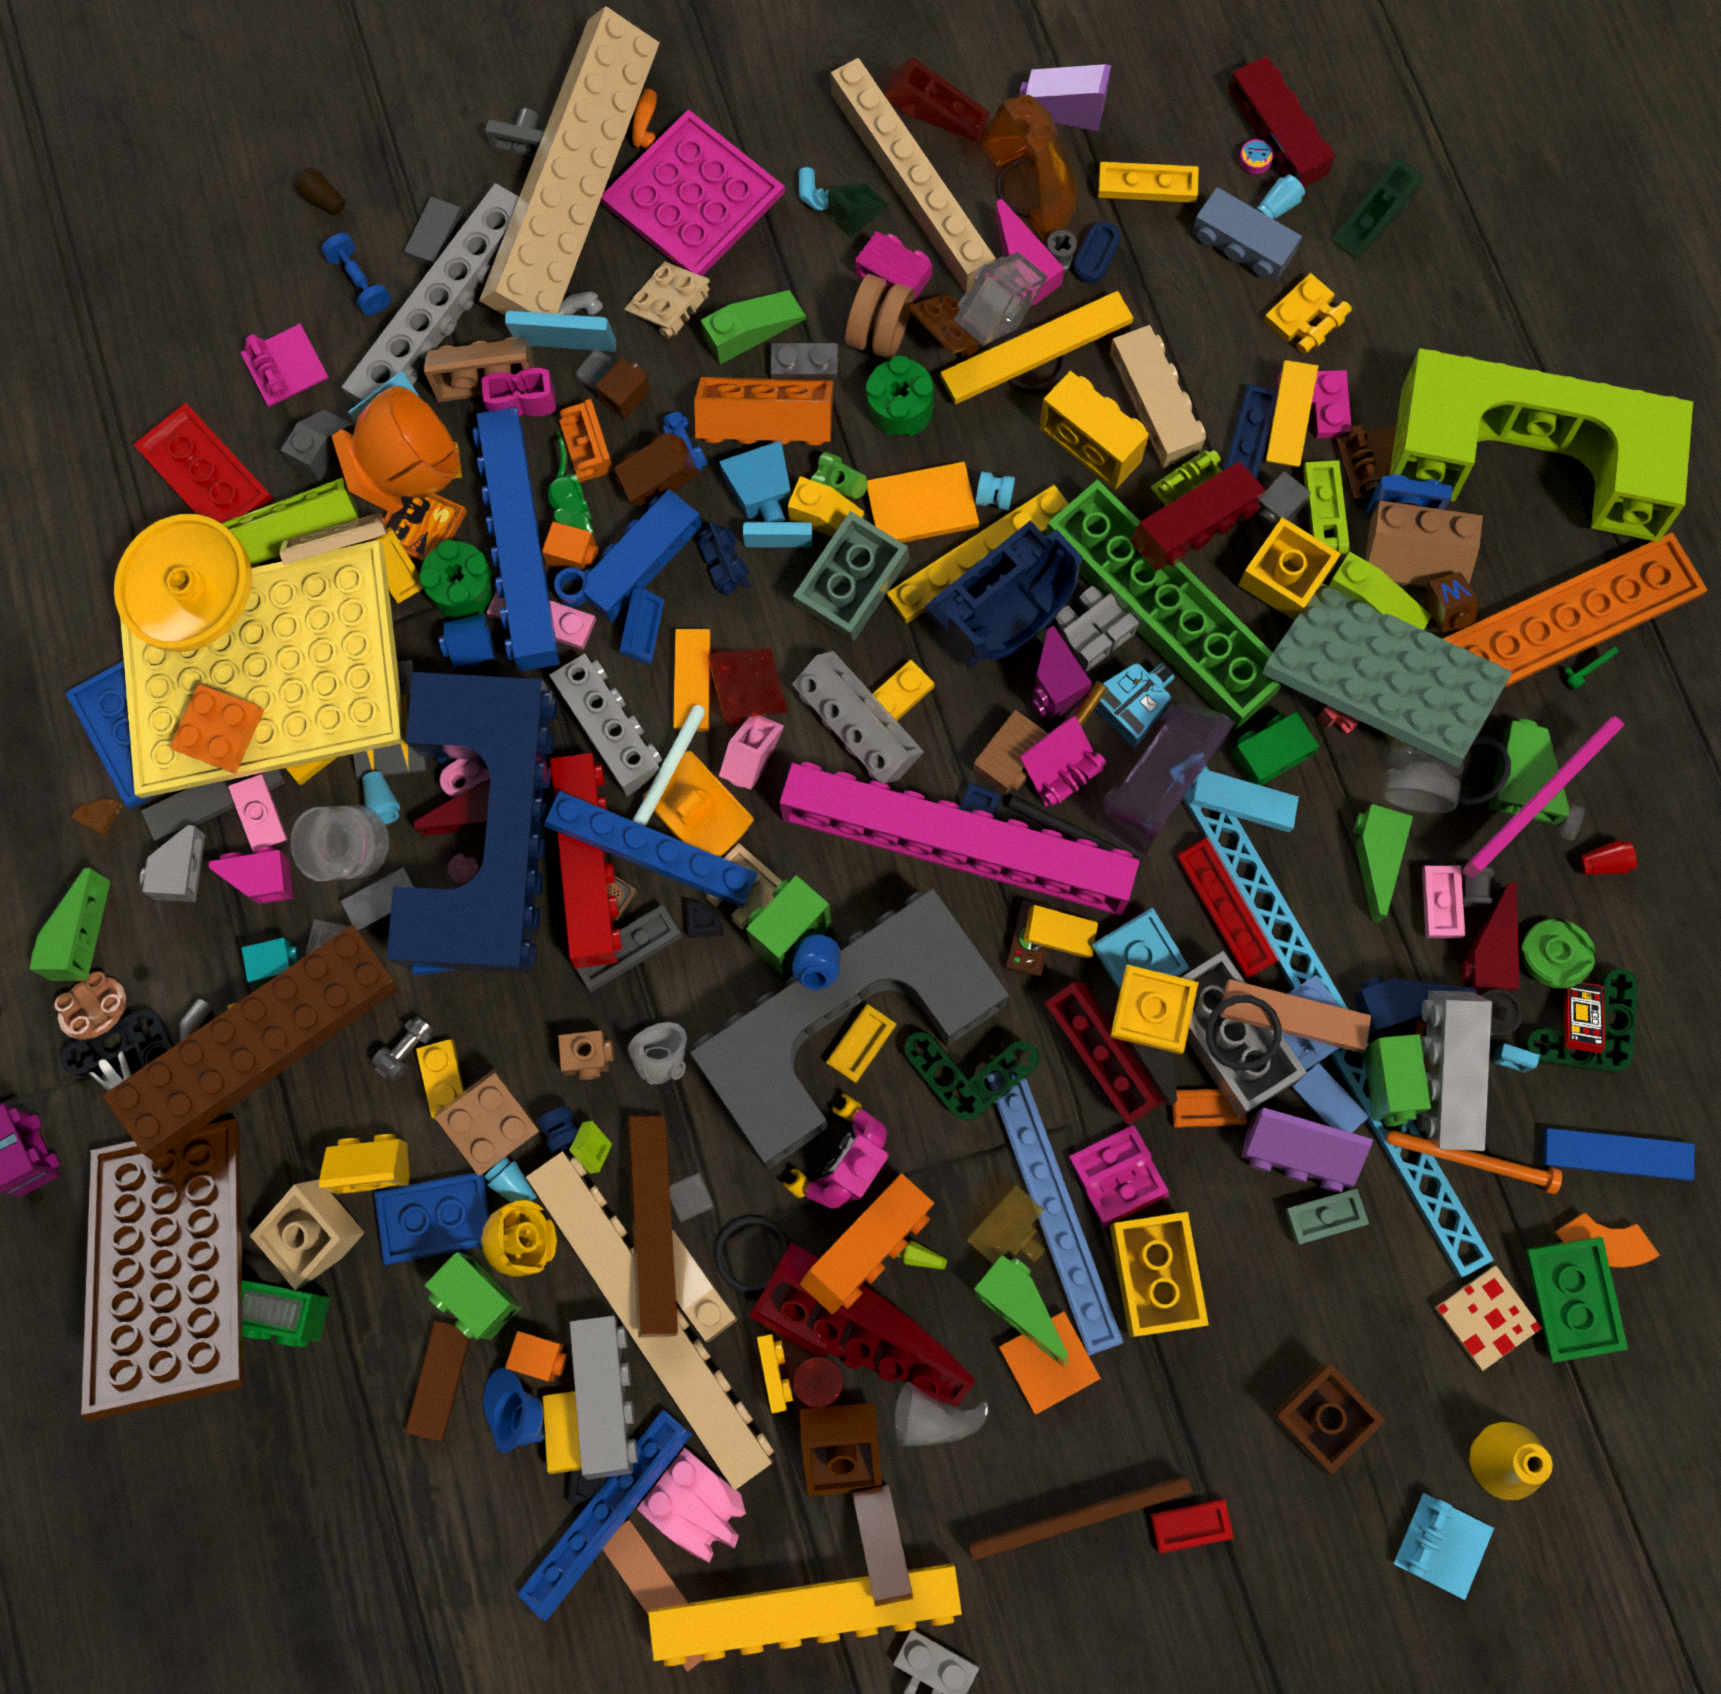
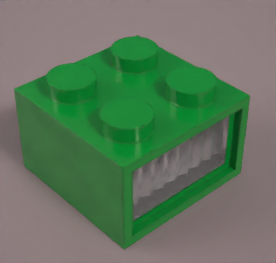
M242 1280L243 1337L271 1340V1336L276 1335L274 1343L293 1347H307L308 1341L320 1342L331 1297Z

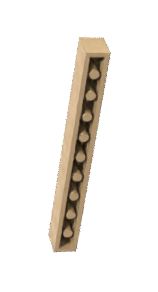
M562 1151L526 1176L527 1180L735 1491L774 1462L770 1457L775 1452L763 1433L758 1436L755 1435L748 1424L753 1421L751 1414L741 1401L735 1405L727 1393L732 1389L730 1383L720 1369L714 1373L706 1360L711 1355L699 1338L694 1342L685 1330L690 1324L678 1307V1334L676 1336L638 1338L634 1247L631 1249L623 1238L628 1232L616 1215L612 1218L608 1216L603 1208L608 1203L596 1185L590 1188L582 1177L588 1173L575 1156L570 1158Z

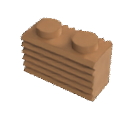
M1015 710L975 760L973 772L987 783H990L998 791H1001L1003 795H1007L1012 788L1018 791L1029 776L1019 757L1049 733Z

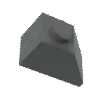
M322 410L298 422L280 451L292 468L320 481L337 455L332 435L341 429L350 433L354 425L326 410Z

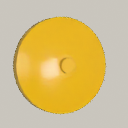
M180 514L164 518L143 530L124 552L119 562L114 582V597L117 611L125 626L136 637L157 649L170 652H187L200 649L215 642L227 633L241 616L251 591V563L241 541L218 521L197 514Z

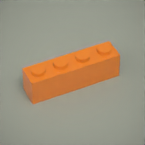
M901 1173L813 1265L800 1282V1285L832 1315L842 1305L848 1310L863 1293L858 1287L865 1280L872 1284L886 1268L882 1264L883 1260L888 1255L894 1260L908 1245V1242L904 1239L911 1231L917 1235L930 1221L926 1213L933 1206L934 1202Z

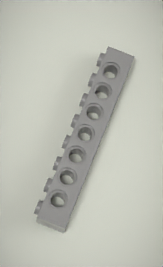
M496 183L492 186L341 388L350 403L355 406L401 371L404 372L412 385L416 382L418 372L425 363L427 352L437 350L444 337L449 336L454 331L459 317L464 310L467 311L472 307L476 294L486 284L519 196ZM500 225L503 226L502 228L497 229V230H494V229H493V228H495L496 226H500ZM484 250L482 254L474 255L477 251ZM462 275H465V276H466L465 278H463V279H461V280H455V279H456L457 277H459V276H462ZM440 301H447L441 306H436ZM422 326H428L424 331H417ZM402 352H409L404 357H397ZM390 377L386 382L378 383L380 379Z

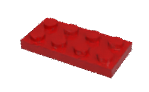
M184 403L133 444L197 515L206 516L219 523H224L261 509L273 500L270 493L187 403Z

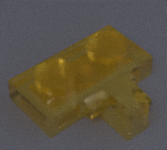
M1016 1184L967 1238V1241L993 1265L1008 1250L1016 1255L1020 1249L1031 1260L1036 1262L1045 1252V1248L1032 1237L1037 1230L1031 1224L1044 1209Z

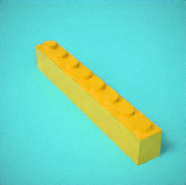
M951 1563L908 1570L913 1599L877 1607L874 1605L869 1576L651 1609L648 1615L653 1660H663L664 1666L668 1667L687 1663L686 1656L702 1654V1661L724 1658L725 1651L740 1648L741 1655L763 1652V1645L778 1643L779 1649H788L801 1646V1639L817 1637V1643H827L840 1640L839 1633L855 1631V1637H867L878 1634L877 1627L893 1625V1631L897 1632L915 1629L916 1622L931 1619L932 1626L954 1623V1616L962 1615L955 1566Z

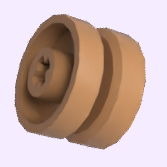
M867 274L858 289L851 308L846 328L845 344L863 351L872 342L873 354L891 360L898 351L911 314L907 307L913 304L914 289L896 283L887 293L885 279Z

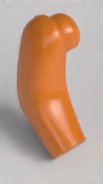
M645 89L642 92L634 112L632 143L637 149L641 146L648 150L656 138L654 133L647 131L657 103V94L651 89Z

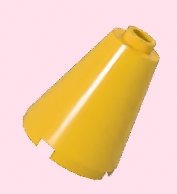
M1500 1422L1487 1426L1473 1441L1470 1448L1469 1463L1473 1477L1488 1493L1500 1499L1519 1500L1531 1495L1549 1478L1552 1472V1459L1545 1447L1533 1432L1516 1423Z

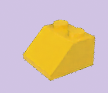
M396 1134L374 1136V1142L360 1143V1138L340 1139L337 1141L338 1146L326 1147L319 1178L320 1189L335 1194H346L410 1185L408 1144L401 1139H396Z

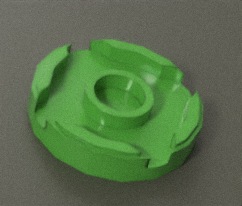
M1546 919L1535 924L1523 939L1520 953L1524 967L1534 979L1552 988H1570L1582 983L1594 967V943L1588 934L1575 923L1569 921L1563 923L1555 921L1556 919Z

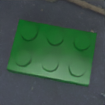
M1596 1236L1525 1249L1549 1361L1555 1363L1628 1350L1603 1237Z

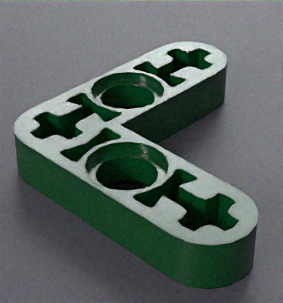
M1623 968L1615 969L1605 974L1601 979L1600 985L1604 987L1605 1048L1601 1054L1587 1051L1586 1058L1583 1061L1574 1060L1569 1054V1048L1564 1047V1031L1552 1029H1538L1528 1034L1523 1042V1050L1540 1055L1538 1061L1540 1064L1609 1074L1627 1069L1632 1064L1634 1055L1638 992L1637 979L1634 974ZM1620 978V984L1626 985V989L1619 993L1618 1003L1626 1002V1005L1609 1004V1001L1612 1002L1617 999V988L1611 986V982ZM1611 1011H1616L1623 1015L1625 1026L1621 1031L1614 1030L1609 1026L1607 1017ZM1606 1036L1610 1038H1624V1041L1621 1040L1615 1045V1053L1622 1056V1060L1616 1062L1615 1065H1613L1611 1058L1606 1057V1053L1614 1048V1039L1607 1040ZM1542 1037L1544 1044L1551 1046L1560 1044L1559 1050L1549 1049L1541 1055L1540 1049L1534 1047L1533 1042L1540 1040Z
M916 1032L910 1035L905 1043V1054L952 1114L964 1121H974L982 1116L1032 1074L1040 1063V1053L1035 1046L1029 1042L1017 1041L1006 1048L969 1080L932 1035ZM918 1040L923 1043L929 1041L930 1045L927 1047V1051L933 1058L936 1059L939 1054L943 1057L941 1060L934 1062L928 1071L925 1070L924 1066L931 1063L926 1057L922 1055L915 1056L914 1054L917 1051L915 1043ZM1018 1049L1024 1052L1030 1050L1032 1054L1029 1055L1028 1059L1031 1063L1027 1067L1023 1064L1017 1065L1012 1071L1017 1073L1018 1076L1012 1079L1009 1071L1000 1065L1001 1062L1005 1060L1007 1065L1010 1066L1018 1058L1015 1054ZM942 1066H948L954 1072V1080L947 1087L939 1086L935 1080L936 1071ZM992 1071H1000L1005 1078L1003 1088L997 1092L990 1091L985 1084L986 1076ZM961 1082L965 1084L964 1088L959 1089L963 1096L969 1099L974 1097L976 1100L972 1104L975 1109L973 1113L968 1111L960 1112L959 1108L962 1106V1102L956 1095L953 1094L950 1099L947 1097V1094L955 1091Z

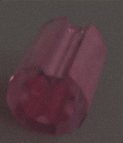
M463 853L454 856L448 864L449 875L459 887L470 882L481 868L473 856L466 858Z

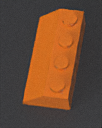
M700 378L694 399L695 439H704V441L709 443H719L724 439H736L744 444L755 443L757 440H771L772 443L781 441V444H788L791 441H804L808 445H821L831 440L833 380Z

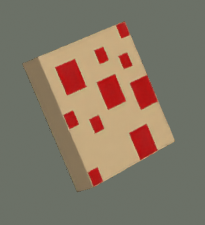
M1496 1265L1487 1269L1434 1307L1479 1371H1484L1542 1329Z

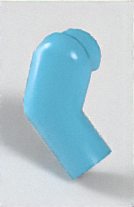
M801 168L799 170V198L815 211L827 209L832 201L831 193L828 190L824 193L823 188L817 189L815 187V171L812 168Z

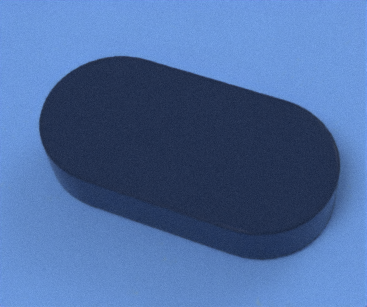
M1098 222L1089 229L1074 260L1073 272L1079 281L1085 284H1094L1105 276L1120 242V232L1115 225L1109 222Z

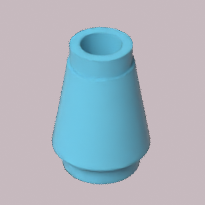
M1290 174L1284 178L1280 177L1256 210L1275 220L1301 203V197L1305 195V189Z
M378 771L367 773L362 778L366 817L376 826H383L396 821L399 817L400 805L383 774Z
M504 1157L484 1176L489 1181L487 1186L510 1203L521 1200L532 1202L537 1197L515 1160L511 1162L507 1157Z

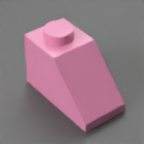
M752 713L729 741L719 777L729 780L735 786L746 787L751 790L762 776L784 725Z

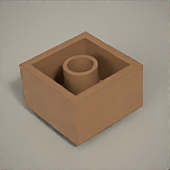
M493 1069L435 1113L437 1122L478 1176L482 1175L539 1132L537 1123L496 1069Z

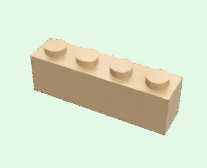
M1148 325L1113 338L1110 356L1137 414L1146 428V432L1149 433L1148 437L1164 468L1198 455L1206 439V433L1202 423L1199 420L1196 421L1191 412L1192 403L1189 395L1186 392H1182L1177 383L1179 379L1175 366L1167 362L1164 355L1165 347L1161 337L1155 335L1151 326Z

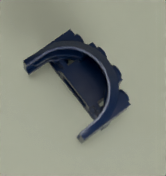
M1030 520L926 604L925 611L946 633L947 646L970 670L981 660L1000 659L1014 653L1043 631L1071 597L1078 581L1083 557L1057 529L1046 538ZM1033 566V568L1026 575V571Z

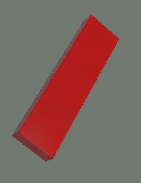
M1205 837L1177 854L1179 861L1245 976L1250 978L1280 961L1210 838Z

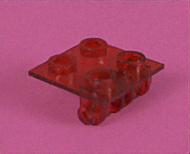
M771 649L707 655L710 671L715 682V690L718 694L717 698L720 701L723 712V720L727 721L729 726L740 724L742 722L741 718L788 712Z

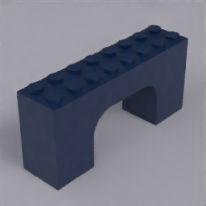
M412 672L406 743L420 757L471 759L487 765L490 774L485 849L483 863L479 872L470 882L455 889L393 887L387 960L404 967L530 974V965H536L537 944H532L533 929H539L540 908H535L536 894H541L543 888V874L538 873L539 859H544L546 851V839L541 837V826L545 824L549 813L548 802H544V789H550L551 768L546 767L547 754H552L554 749V734L549 733L550 719H555L557 712V700L552 698L551 690H548L542 679Z

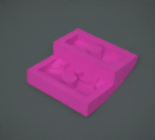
M1134 1125L1069 1156L1079 1181L1104 1228L1169 1197V1190L1154 1166L1151 1154Z

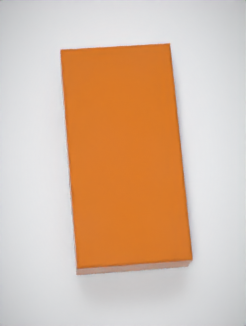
M1220 1089L1171 1091L1173 1128L1247 1125L1246 1114L1239 1118Z

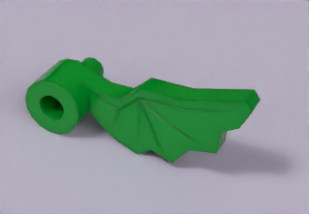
M1614 647L1576 674L1568 667L1564 670L1569 677L1566 682L1573 691L1586 682L1583 678L1584 676L1602 666L1620 651L1617 647Z

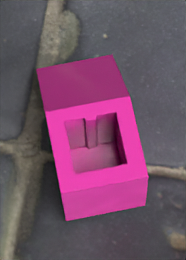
M274 847L259 848L255 850V854L242 856L240 853H228L221 855L220 860L209 861V868L257 904L293 899L289 858Z

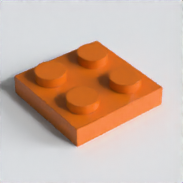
M198 684L170 749L236 774L264 709Z

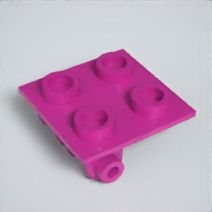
M301 324L265 341L262 338H258L257 335H250L245 340L246 350L240 352L268 407L329 378Z
M1075 715L1071 716L1019 757L1046 807L1048 805L1053 806L1054 804L1060 805L1073 791L1077 792L1079 790L1077 783L1082 786L1086 785L1085 777L1090 780L1097 773H1101L1103 771L1102 767L1106 765L1105 759L1099 753L1094 754Z

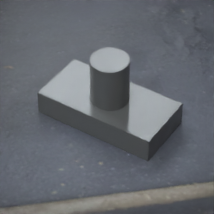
M522 108L519 111L515 125L488 120L485 132L490 148L535 158L545 132L535 129L539 117L538 114L531 109Z

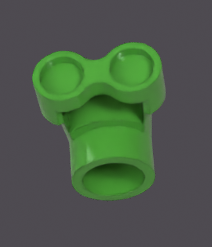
M824 452L820 456L819 468L812 476V481L830 486L841 495L850 499H859L865 494L868 483L864 474L843 464L841 457Z

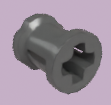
M1057 230L1050 234L1047 241V249L1065 268L1064 272L1068 271L1074 264L1073 254L1077 247V240L1071 232Z
M1485 867L1471 880L1463 872L1464 869H1461V876L1465 878L1463 907L1489 908L1494 906V899L1490 898V878L1494 876V870Z

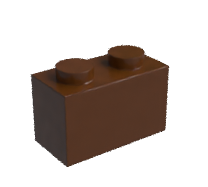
M669 432L656 436L652 439L650 445L640 451L628 454L622 463L614 467L629 502L645 509L648 508L656 496H663L668 489L673 492L700 475L685 441Z

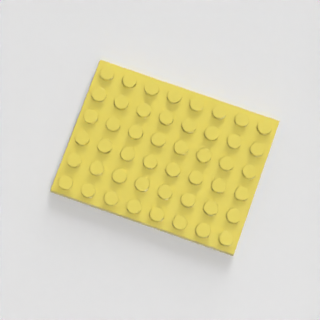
M375 540L335 549L285 565L281 561L251 568L252 584L249 599L237 622L215 642L193 651L170 652L157 649L136 637L125 626L120 617L134 791L136 796L145 798L406 743L383 543ZM198 684L264 709L236 774L170 749Z

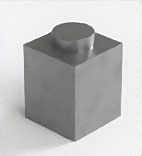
M1284 471L1259 501L1261 507L1255 513L1256 518L1267 529H1274L1282 517L1290 522L1305 506L1311 492Z

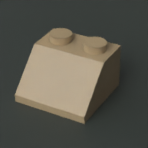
M318 1179L294 1184L250 1237L295 1290H298L342 1259L365 1232L331 1192L319 1188Z

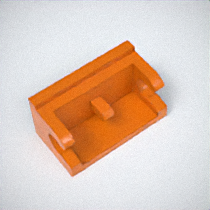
M591 399L560 411L562 419L559 422L579 483L613 473V466Z

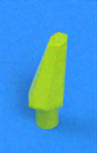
M910 1241L897 1256L904 1259V1264L945 1269L947 1264L946 1258L914 1241Z

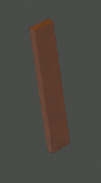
M629 1116L627 1131L638 1338L673 1337L678 1334L665 1116Z
M1180 1476L969 1542L968 1547L972 1560L975 1561L1193 1492L1189 1479Z

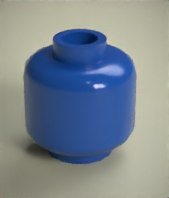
M809 935L799 940L794 947L792 974L796 981L811 990L824 989L835 983L840 975L841 950L837 942L824 935Z

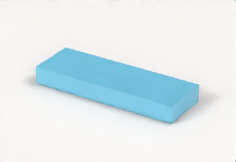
M1199 768L1195 772L1190 804L1290 832L1294 828L1299 797Z

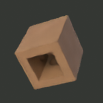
M602 1030L558 1035L561 1072L566 1076L578 1075L579 1080H591L600 1078V1072L609 1071L608 1062L614 1061L612 1039L606 1040V1035Z

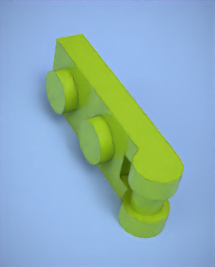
M1339 460L1305 462L1303 467L1305 488L1311 492L1307 500L1310 533L1313 537L1337 552L1347 554L1349 551V537ZM1324 530H1334L1335 537L1325 538Z

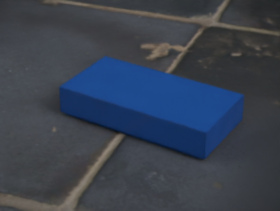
M636 587L632 590L620 653L641 664H652L664 599L643 587Z

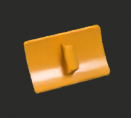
M692 751L684 753L653 811L680 841L718 857L724 855L742 837L753 822V817ZM648 791L643 794V798H642L643 800H644L646 794L648 793Z

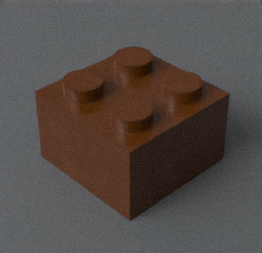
M1322 1363L1269 1415L1323 1473L1330 1475L1385 1422V1419L1332 1363Z

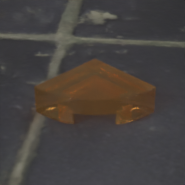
M101 799L100 801L79 807L71 818L105 835L123 805L115 800Z

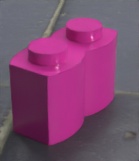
M529 368L515 375L507 372H497L481 379L483 401L488 412L517 407L519 417L523 414L539 417L551 414L557 410L555 388L549 370Z

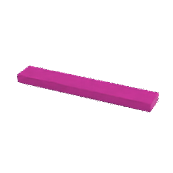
M1616 716L1611 717L1465 865L1463 872L1471 880L1475 878L1625 724Z

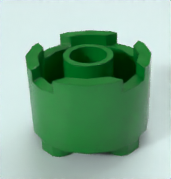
M895 356L875 368L869 376L866 385L869 415L875 426L890 436H893L892 434H909V436H913L925 429L932 419L934 408L933 382L926 369L915 361L909 360L906 356Z
M450 539L442 541L438 547L434 548L425 557L419 575L421 584L434 608L442 615L459 620L461 619L460 617L482 614L490 606L496 592L494 576L483 553L476 547Z

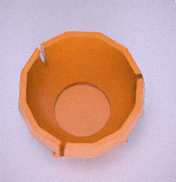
M397 385L379 393L360 413L353 435L343 429L332 435L349 492L392 514L403 508L401 497L425 498L439 492L461 470L459 453L456 452L457 448L442 421L432 408L414 392Z

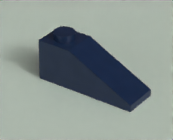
M1377 977L1361 984L1362 989L1353 997L1359 1012L1371 1015L1368 1033L1371 1036L1421 1019L1422 1003L1424 1000H1428V991L1473 992L1477 995L1478 993L1476 989L1397 978L1383 982L1382 977Z

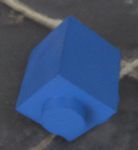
M484 613L444 623V636L439 637L443 656H450L453 668L460 666L466 668L474 667L484 660L494 658L493 641Z

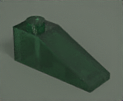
M1397 156L1333 240L1360 259L1406 209L1425 185L1427 180L1424 175Z

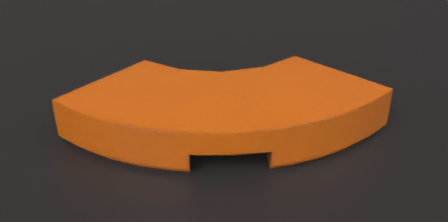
M1582 1213L1552 1233L1557 1241L1562 1242L1596 1236L1603 1237L1609 1266L1612 1268L1636 1266L1660 1256L1638 1224L1624 1229H1609L1597 1224L1586 1213Z

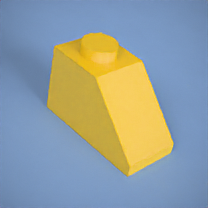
M801 476L788 504L789 522L812 523V530L831 537L834 536L850 511L861 518L864 516L863 510L834 488Z

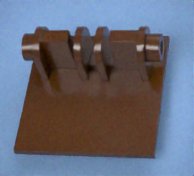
M948 294L911 304L907 307L951 354L959 352L962 357L967 356L970 359L979 352L976 346L991 340L983 331L981 324L972 319L961 308L960 303Z
M1358 425L1349 429L1350 435L1336 438L1353 500L1371 497L1382 476H1389L1397 425L1372 431L1363 430V427Z

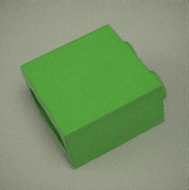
M1420 1034L1378 1038L1369 1044L1363 1052L1373 1121L1384 1120L1385 1126L1408 1124L1407 1121L1416 1120L1417 1115L1431 1109Z

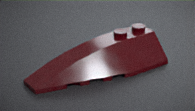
M792 1242L790 1243L749 1317L813 1354L824 1358L826 1353L845 1359L844 1365L856 1370H858L860 1365L880 1372L878 1378L892 1383L894 1380L908 1382L911 1384L913 1391L957 1407L974 1385L975 1379L946 1349L913 1320L863 1284L858 1287L863 1293L848 1310L842 1305L832 1315L800 1285L802 1279L819 1258Z

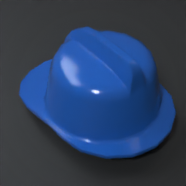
M505 1367L497 1369L490 1376L483 1396L485 1417L494 1436L497 1449L502 1453L511 1452L516 1446L541 1442L545 1438L542 1424L544 1410L541 1401L523 1390L513 1370L506 1369Z

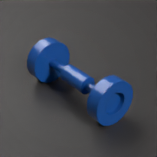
M339 233L333 235L322 246L321 252L331 264L341 262L346 264L344 269L357 287L363 289V292L357 299V305L363 314L374 315L379 313L390 303V293L383 285L371 287L367 285L368 279L358 264L349 259L356 247L349 234Z

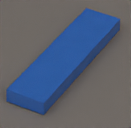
M1544 1129L1543 1166L1681 1181L1694 1180V1143Z

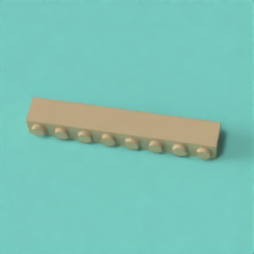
M857 58L831 72L832 97L964 292L967 294L994 279L996 258L861 60Z

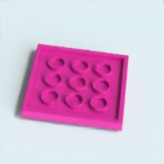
M688 109L602 194L601 204L677 266L703 276L785 193V186Z

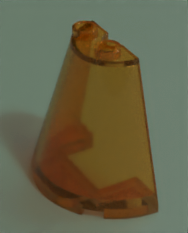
M1026 94L1018 98L1002 101L983 134L980 144L996 168L1023 154L1029 158L1030 164L1037 174L1040 207L1030 212L1029 220L1046 245L1050 234L1057 230H1065L1073 217L1078 199L1076 175L1047 109L1036 102L1033 96Z

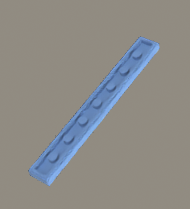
M1017 1065L1005 1068L1011 1074L1012 1079L1018 1076L1017 1073L1012 1071ZM1000 1071L986 1076L992 1092H997L1003 1088L1005 1078ZM1024 1079L999 1100L996 1106L1083 1345L1089 1356L1123 1343L1028 1082Z

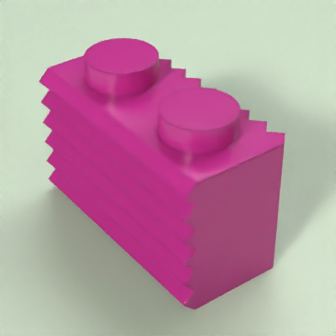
M875 231L874 236L871 237L855 260V274L862 279L867 274L885 279L887 293L896 283L913 288L914 302L932 277V263L923 252L919 250L912 252L905 248L896 236L892 234L885 236Z

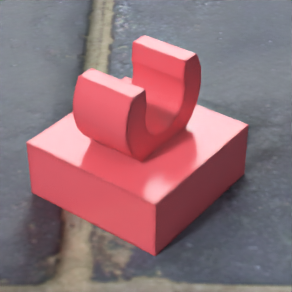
M1330 706L1325 707L1317 718L1325 729L1336 722L1346 735L1356 728L1360 722Z

